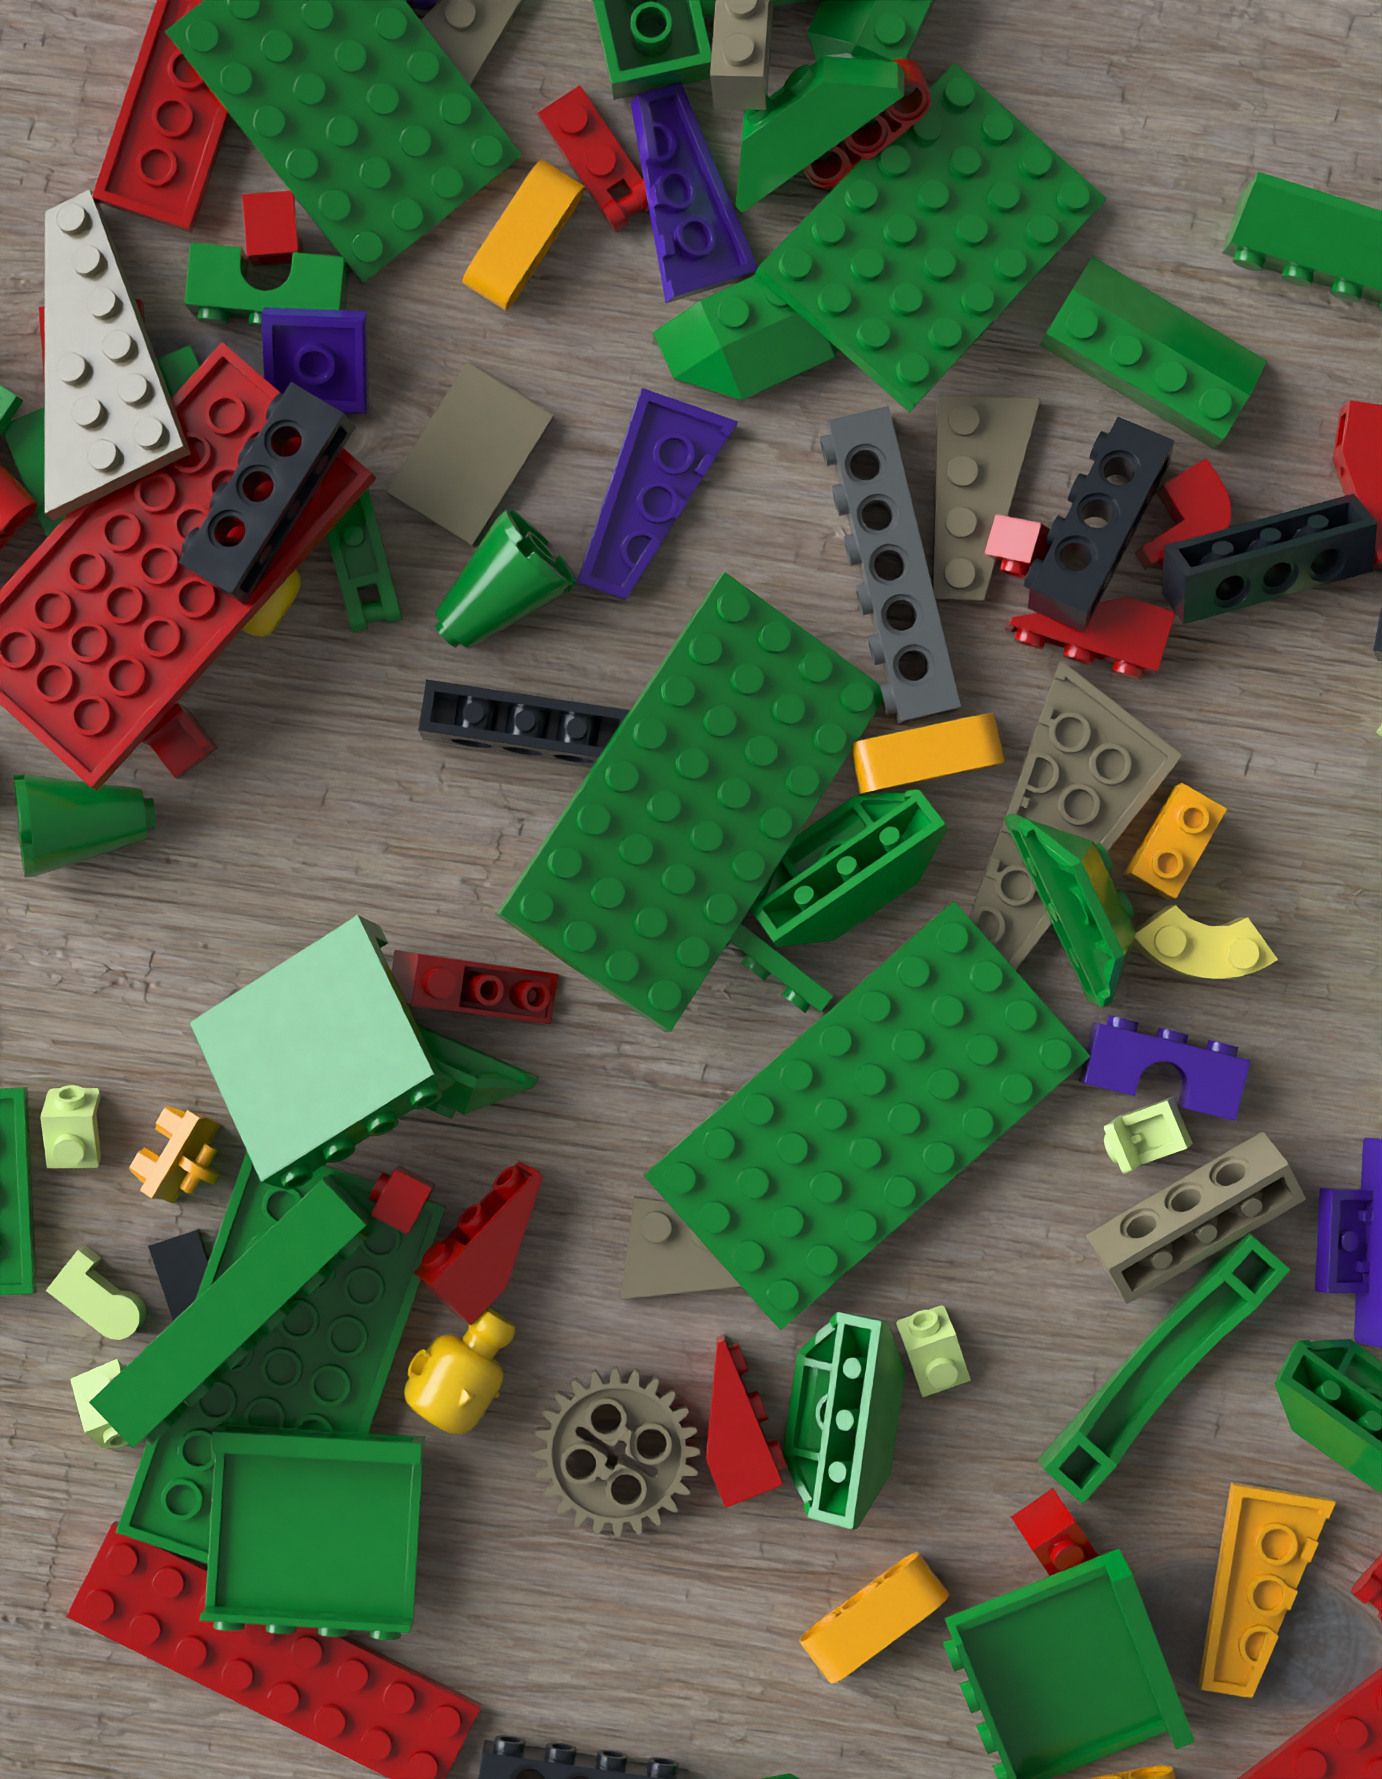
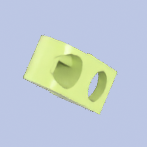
M85 1246L76 1251L46 1291L103 1336L114 1340L127 1338L139 1330L146 1319L144 1301L131 1291H120L96 1272L94 1268L102 1258Z

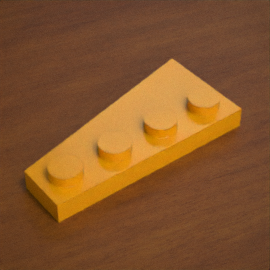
M1231 1482L1198 1683L1201 1690L1253 1698L1277 1642L1279 1628L1287 1610H1290L1298 1593L1296 1590L1307 1563L1311 1562L1319 1544L1317 1539L1326 1518H1330L1336 1501L1331 1498Z

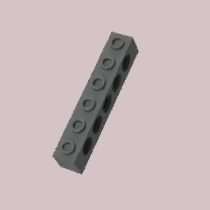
M889 406L828 420L826 428L828 435L820 436V443L825 464L827 467L835 465L840 483L839 485L832 486V493L838 516L847 515L852 533L844 536V543L850 566L859 564L864 583L856 586V593L862 616L871 614L876 633L868 635L874 665L883 664L888 684L880 685V690L884 698L882 703L886 715L895 714L897 725L957 711L961 704ZM859 456L872 458L878 466V475L866 481L856 478L850 469L851 461ZM869 506H881L889 513L890 525L883 530H872L864 524L862 512ZM882 555H892L900 561L902 575L892 581L884 580L876 574L874 561ZM896 604L907 606L914 615L913 626L904 631L893 629L886 619L887 609ZM906 654L918 655L925 662V676L917 681L905 679L898 669L899 659Z

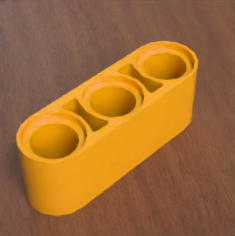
M544 159L539 160L471 261L464 274L462 283L504 311H507L516 301L577 208L586 187Z
M994 712L852 743L853 749L851 750L860 794L886 790L1005 763Z
M914 1552L897 1562L814 1624L802 1635L799 1642L828 1682L833 1684L848 1676L935 1611L949 1597V1592L921 1554Z

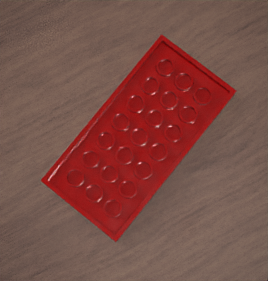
M223 342L171 398L191 454L69 513L0 590V705L96 791L103 786L377 479L372 472L342 448L245 605L193 575L183 567L179 561L183 556L182 546L186 537L194 528L201 527L211 511L210 501L213 494L222 483L230 481L239 466L238 457L243 446L249 439L258 436L267 422L266 412L270 403L280 393ZM293 437L287 440L282 446L281 456L289 457L297 453L301 447L302 438ZM268 481L260 484L254 491V502H261L269 498L273 492L274 483ZM237 526L229 531L225 541L226 547H234L243 540L245 526Z

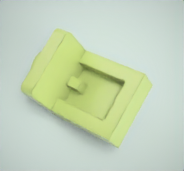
M69 1085L48 1090L40 1116L47 1168L99 1167L101 1149L96 1115L100 1102L98 1088H82Z
M1173 1096L1120 1115L1104 1126L1106 1151L1111 1160L1119 1164L1123 1174L1134 1171L1142 1164L1187 1149L1193 1144Z
M944 1306L921 1310L912 1316L897 1321L896 1324L922 1398L971 1381L956 1333Z
M118 1359L70 1379L84 1433L103 1449L119 1448L128 1445L89 1403L125 1368Z

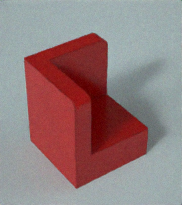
M288 190L242 194L246 253L253 267L291 264L293 252L303 253V242L297 231L295 197L293 193Z
M179 703L169 710L142 741L153 749L176 779H179L218 748L189 709Z

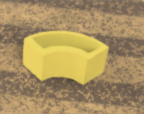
M1176 905L1164 907L1134 929L1136 935L1132 945L1155 964L1169 971L1189 977L1208 979L1240 977L1261 970L1278 960L1248 917L1236 918L1221 926H1207L1190 919Z

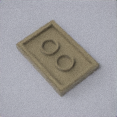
M466 362L387 488L386 493L474 547L554 420V415Z

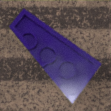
M679 82L637 94L630 103L665 303L667 304L752 277L756 273L758 265L682 83Z
M645 388L640 389L577 579L578 585L622 600L627 599L738 421Z

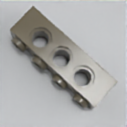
M1262 1131L1085 1236L1103 1269L1126 1304L1298 1205L1306 1200L1289 1163Z

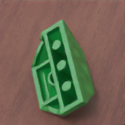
M821 0L807 31L815 60L818 61L826 55L849 53L886 61L901 58L909 59L935 0ZM871 119L867 123L873 125L876 120Z
M849 53L826 55L810 67L805 64L794 70L785 81L783 87L771 96L767 95L766 110L746 109L743 120L736 207L743 213L904 96V69L896 62Z
M756 275L698 301L653 332L654 338L675 381L691 384L741 402L834 360L838 352L836 346Z
M919 789L906 790L905 793L881 792L855 795L796 836L750 910L776 947L835 941L920 882L948 827Z
M1015 814L1004 817L1007 828L1087 1000L1104 1008L1113 1001L1136 935L1130 922V918L1135 916L1133 907L1121 889L1116 891L1108 874L1114 868L1107 851L1100 843L1095 845L1094 841Z
M416 1023L438 1070L453 1076L456 1082L442 1091V1097L433 1105L426 1107L427 1109L453 1119L456 1111L465 1115L535 1087L539 1076Z
M836 1312L829 1320V1323L819 1330L797 1353L783 1455L794 1485L805 1502L803 1507L809 1519L848 1529H858L891 1475L905 1369L887 1321L846 1312Z
M1351 1339L1312 1342L1310 1340L1297 1341L1293 1345L1274 1382L1292 1431L1374 1490L1382 1492V1361Z

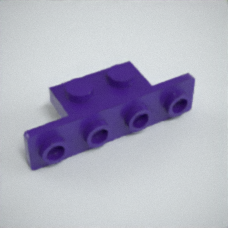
M1364 1138L1361 1188H1320L1315 1291L1324 1293H1356L1354 1341L1382 1348V1139Z

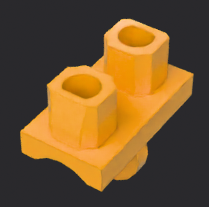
M166 1106L156 1121L155 1130L170 1139L162 1154H159L153 1149L144 1147L137 1153L129 1167L130 1171L144 1183L140 1191L152 1199L158 1197L175 1204L182 1190L192 1195L201 1180L216 1185L221 1175L209 1165L218 1150L211 1146L210 1143L221 1124L203 1114L189 1110L186 1112Z

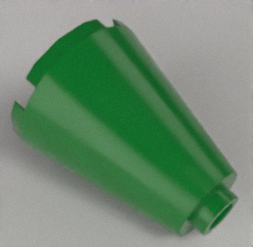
M507 509L497 517L435 610L439 620L435 628L442 638L454 648L462 644L470 649L570 592V589L577 584L576 577L561 555L555 559L551 551L546 547L549 541L529 521L513 510L509 512Z
M29 774L13 775L24 877H36L147 840V829L156 828L153 798L144 799L141 788L103 784L96 791L84 781Z

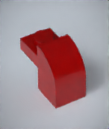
M1205 458L1163 484L1156 491L1176 526L1143 545L1134 554L1144 570L1158 563L1163 571L1164 545L1229 527L1231 519L1229 495L1208 458Z

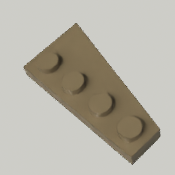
M938 395L932 588L936 601H984L995 563L994 559L984 554L995 515L1008 516L1041 398Z

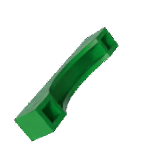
M1249 1233L1226 1246L1037 1459L1042 1468L1083 1504L1118 1465L1144 1425L1181 1380L1226 1334L1257 1309L1288 1274L1290 1269Z

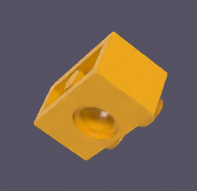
M1183 783L1173 786L1123 875L1166 900L1176 899L1226 813L1227 808Z

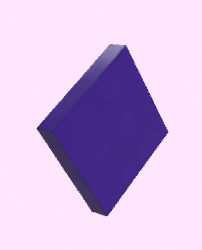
M264 307L261 314L264 379L280 393H285L292 382L343 413L367 414L369 409L367 311Z

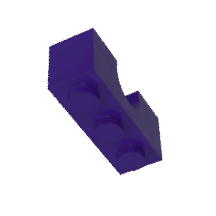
M1108 1015L1106 1025L1093 1022L1086 1049L1091 1057L1082 1065L1079 1082L1135 1096L1139 1078L1143 1071L1153 1063L1166 1061L1177 1069L1182 1080V1090L1178 1102L1179 1107L1236 1121L1250 1065V1060L1236 1057L1239 1047L1208 1040L1206 1049L1186 1045L1189 1035L1159 1027L1156 1037L1137 1033L1139 1022Z

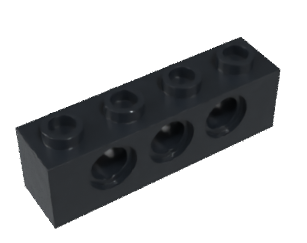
M292 382L285 393H279L272 400L266 412L267 422L256 438L252 437L245 443L239 454V466L228 483L224 482L217 488L210 501V513L201 527L194 528L188 534L182 546L183 556L179 563L183 567L243 605L248 601L356 428L343 412ZM293 437H301L302 444L298 452L289 457H282L281 449L284 443ZM264 482H273L274 488L269 498L261 502H254L253 495L255 489ZM237 526H245L243 540L234 547H226L225 541L229 531Z
M1117 417L1109 433L1104 431L1099 433L1089 457L1090 460L1095 461L1088 475L1078 474L1068 496V502L1073 504L1066 518L1058 515L1048 533L1046 544L1051 547L1044 561L1036 558L1027 573L1024 587L1030 589L1028 609L1080 632H1085L1170 464L1175 440L1121 417ZM1112 475H1120L1127 478L1129 483L1115 485L1106 478ZM1091 517H1099L1105 520L1108 525L1094 528L1086 524L1085 520ZM1074 559L1083 562L1087 567L1080 571H1072L1064 567L1062 563Z
M1353 493L1164 545L1162 594L1184 625L1373 572L1377 522Z
M426 679L418 731L422 739L428 741L594 765L630 710Z
M499 1735L495 1737V1741L485 1740L478 1779H517V1775L521 1771L535 1769L543 1775L544 1779H573L578 1776L588 1777L589 1779H688V1769L679 1768L677 1761L668 1758L652 1757L648 1759V1763L628 1761V1755L613 1750H599L597 1756L576 1753L577 1748L569 1744L547 1743L545 1749L525 1746L526 1741L519 1737Z

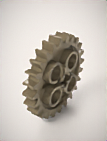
M613 1366L609 1381H603L597 1369L592 1370L591 1385L588 1387L577 1377L573 1378L572 1388L575 1395L570 1397L558 1390L555 1398L561 1406L560 1411L547 1407L543 1410L542 1415L552 1424V1427L536 1428L535 1436L546 1441L547 1445L535 1448L533 1450V1457L547 1460V1464L536 1470L535 1475L537 1479H552V1483L544 1491L545 1498L560 1494L563 1499L558 1506L557 1513L561 1515L571 1508L575 1509L577 1513L574 1526L577 1528L583 1524L587 1517L594 1519L593 1529L595 1535H599L605 1522L612 1523L615 1537L621 1536L623 1523L627 1522L631 1523L637 1535L641 1534L642 1518L646 1516L655 1525H661L659 1508L663 1506L669 1511L676 1513L678 1505L672 1496L674 1492L687 1496L691 1492V1488L682 1480V1476H697L698 1467L686 1461V1458L700 1454L699 1445L686 1443L687 1438L697 1433V1425H682L680 1422L689 1413L688 1405L673 1409L671 1403L676 1396V1390L672 1388L659 1395L656 1392L659 1383V1377L654 1376L646 1386L639 1384L640 1373L637 1368L633 1370L628 1381L621 1380L618 1366ZM601 1404L614 1405L621 1414V1421L613 1428L605 1429L599 1427L592 1418L593 1410ZM578 1427L587 1429L596 1438L609 1446L616 1445L618 1440L624 1441L626 1443L625 1453L641 1463L655 1467L658 1470L657 1474L651 1476L632 1463V1461L621 1456L616 1459L615 1463L607 1459L608 1449L605 1446L590 1439L582 1438L577 1435L576 1429ZM647 1429L659 1430L666 1438L665 1447L657 1453L650 1454L644 1452L637 1443V1438L641 1432ZM584 1449L593 1454L596 1459V1466L592 1471L580 1474L570 1468L567 1457L575 1450ZM629 1474L639 1480L641 1491L636 1496L625 1499L619 1497L614 1492L612 1483L617 1477Z

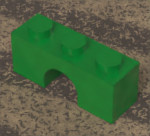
M190 242L184 304L192 314H198L197 320L200 322L225 325L228 324L229 317L249 319V326L262 329L261 314L264 307L346 310L350 268L344 257L293 252L291 272L285 283L274 290L262 291L248 284V257L242 247Z

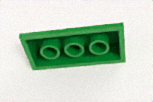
M1257 172L1240 196L1222 254L1234 257L1233 263L1239 267L1252 271H1262L1263 267L1282 272V279L1289 283L1304 287L1311 286L1312 282L1331 288L1330 294L1336 298L1349 302H1359L1363 298L1379 303V310L1382 311V211Z
M1093 256L1039 344L1212 449H1215L1226 437L1250 397L1267 363V360Z

